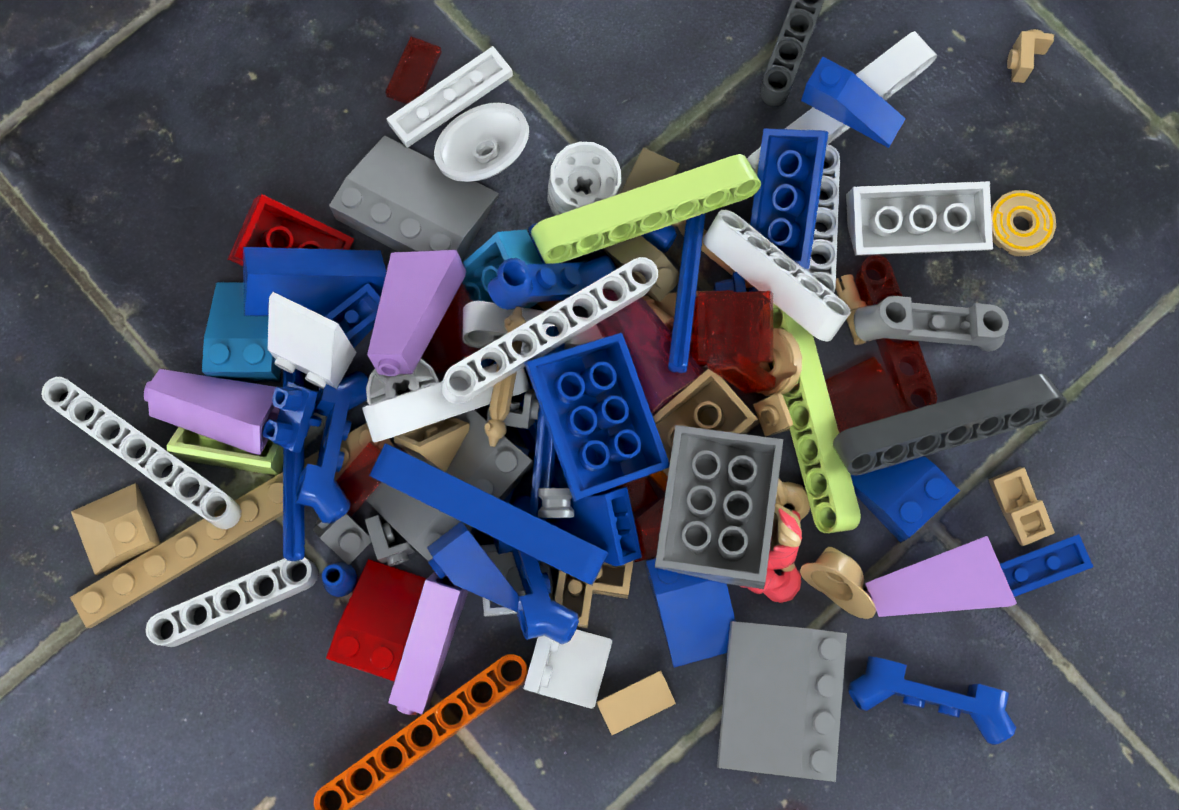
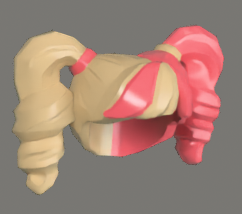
M778 479L764 589L740 586L748 588L751 592L758 595L763 593L774 602L783 603L792 600L801 586V575L794 561L802 540L800 522L810 510L806 489L802 485L782 482ZM789 504L792 507V511L785 508L784 505ZM781 569V575H777L774 570Z

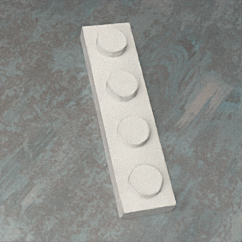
M492 46L386 118L387 122L406 148H408L512 77V69L494 46Z

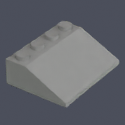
M384 135L345 178L329 207L335 219L398 252L457 250L462 261L498 199L499 193L476 181L465 182L448 178L440 171L434 160L410 148H406L403 144Z
M475 410L454 416L468 422L469 431L446 473L504 501L534 467V462L505 436L499 439L495 447H491L489 445V437L485 432L487 420ZM383 482L366 499L428 561L433 557L427 547L461 522ZM463 522L474 536L478 529Z
M675 425L655 568L725 584L764 589L783 439Z
M730 622L717 768L836 782L847 633Z

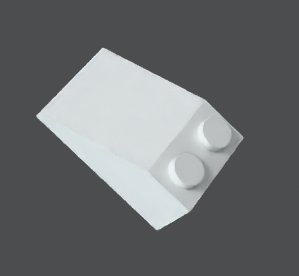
M272 292L269 297L268 351L276 359L274 364L289 373H293L297 369L307 374L305 379L324 389L327 384L337 389L357 353L339 324Z

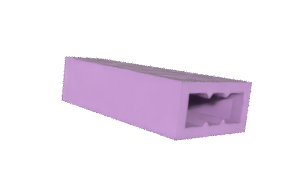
M457 250L391 253L367 353L379 375L396 376L398 374H412L465 278L466 270Z
M159 369L152 381L146 383L144 389V400L148 402L149 416L257 455H261L269 440L262 435L265 422L269 419L277 420L280 408L273 406L272 402L275 388H277L274 386Z
M988 536L865 583L867 588L865 592L875 604L878 617L999 608L1017 604Z
M434 572L425 580L388 701L389 704L397 706V710L404 714H423L429 707L468 594L467 590L454 585L447 575L440 579Z

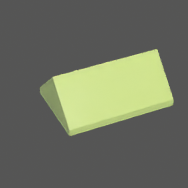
M178 427L167 444V451L180 460L275 476L283 471V447L271 442L270 439L261 455H257Z

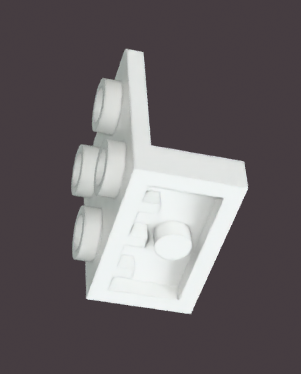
M577 629L571 640L562 645L546 636L538 637L523 689L593 709L597 701L612 640Z

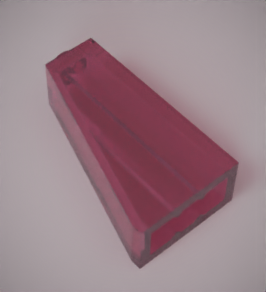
M602 290V293L607 300H618V297L613 290ZM642 297L596 324L603 338L623 333L651 413L669 403L704 373L703 369L690 354L685 373H673L668 369L672 332Z

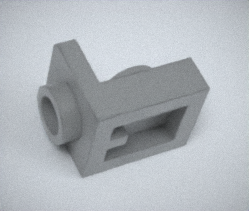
M533 388L525 393L523 407L520 406L519 401L511 400L509 414L503 421L506 426L528 429L535 423V420H538L539 403ZM488 408V412H487V421H486V423H487L489 420H491L489 408Z
M378 515L365 519L379 562L382 564L387 562L388 566H394L409 560L408 555L415 552L414 548L408 542L392 547L391 543L396 542L392 526L388 522L384 523L383 519Z

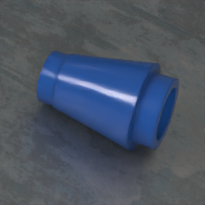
M345 562L333 563L322 572L323 586L330 595L344 597L355 589L357 573L350 564L348 565ZM339 571L340 578L338 581H331L332 575L337 574Z

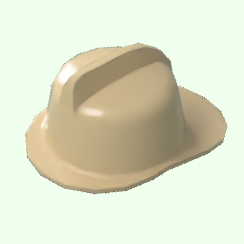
M827 547L815 563H806L801 566L800 573L802 578L849 614L863 619L874 617L876 613L875 604L863 590V571L860 565L850 556L833 547Z

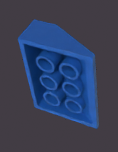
M622 332L524 363L573 501L669 468L670 463Z

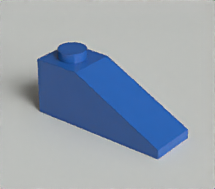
M822 57L806 83L801 99L802 102L888 148L906 119L853 72L825 57Z
M367 283L325 317L339 324L351 345L355 348L374 328L381 297Z
M462 521L427 547L433 557L428 563L440 579L447 575L454 585L517 612L518 593Z

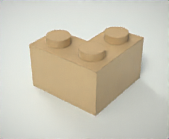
M633 561L616 567L604 562L593 586L559 570L554 601L577 612L579 617L578 627L588 629L593 594L628 599Z

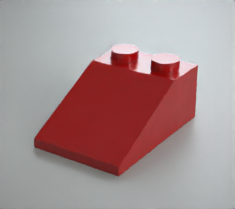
M261 194L253 200L228 260L243 266V247L350 250L354 238Z
M368 559L337 625L326 659L395 682L422 589L427 578Z

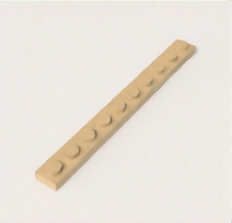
M367 423L350 432L346 441L342 440L340 451L344 452L345 456L340 472H335L334 479L338 483L377 460L385 443L394 447L391 440L388 438L373 442ZM319 451L304 459V468L307 464L316 465ZM283 472L234 500L240 506L241 517L232 528L220 529L206 519H202L71 596L70 598L85 627L92 628L282 516ZM226 506L217 510L214 516H221L225 512Z

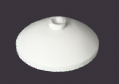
M488 103L474 107L456 117L442 131L434 149L435 162L445 176L456 181L473 182L493 177L513 164L523 151L529 137L528 122L524 114L510 104Z

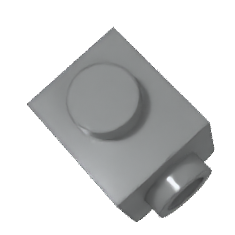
M347 514L331 524L322 523L318 517L317 525L313 529L317 536L348 565L371 543L370 536Z

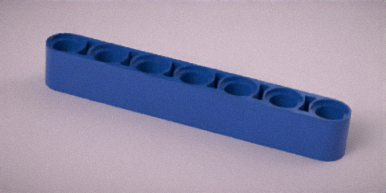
M387 443L384 444L369 476L592 586L609 553Z

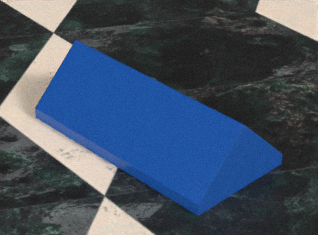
M764 128L757 171L761 187L754 194L750 225L803 269H809L828 131Z
M243 247L244 316H269V297L272 292L324 317L367 283L381 297L387 272L381 250Z

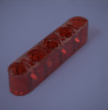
M880 255L867 257L855 277L862 301H865L866 305L870 306L877 304L878 300H884L889 296H902L890 262ZM866 270H876L880 274L881 279L873 280L869 278ZM889 338L876 339L901 412L905 413L919 408L912 403L911 394L920 395L925 401V406L936 404L937 393L919 342L903 340V343H895ZM905 362L910 364L914 370V375L904 374L900 370L899 363Z

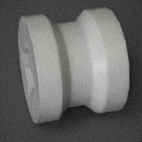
M538 488V496L542 499V507L538 510V518L574 517V509L571 507L572 495L569 488Z

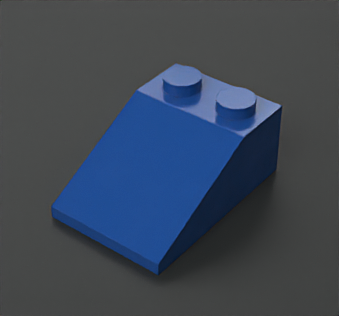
M925 456L862 475H851L856 496L900 543L910 538L960 492L951 480Z
M656 558L646 561V572L673 667H679L727 653L730 622H736L727 584L655 568Z

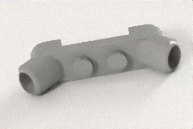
M889 296L879 304L859 307L854 314L855 332L864 342L889 338L978 346L982 351L986 352L995 351L1002 346L1009 325L1005 312L995 305L975 303L970 308L920 304L912 303L911 297Z

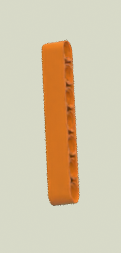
M515 654L501 657L321 787L314 797L315 810H329L325 804V798L332 790L341 797V806L338 810L353 809L522 686L526 681L529 670L527 663ZM510 661H516L522 667V674L518 680L509 682L503 676V667ZM481 682H487L492 688V696L485 703L477 702L473 695L474 688ZM452 703L458 704L463 711L461 720L455 725L449 724L444 717L446 707ZM421 725L428 726L433 733L431 742L426 746L419 745L415 740V731ZM393 746L397 747L402 753V762L396 768L390 767L385 761L386 751ZM362 768L368 770L372 776V783L366 790L359 788L355 782L356 773Z

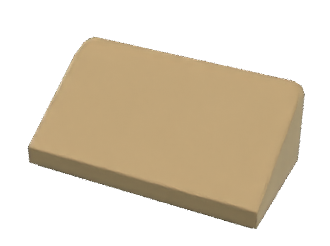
M661 671L596 702L611 735L676 704Z

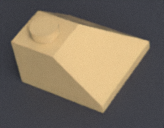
M136 483L71 511L95 575L129 562L161 544L139 486Z

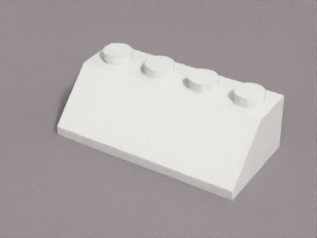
M989 181L853 187L846 194L847 225L855 256L993 249Z

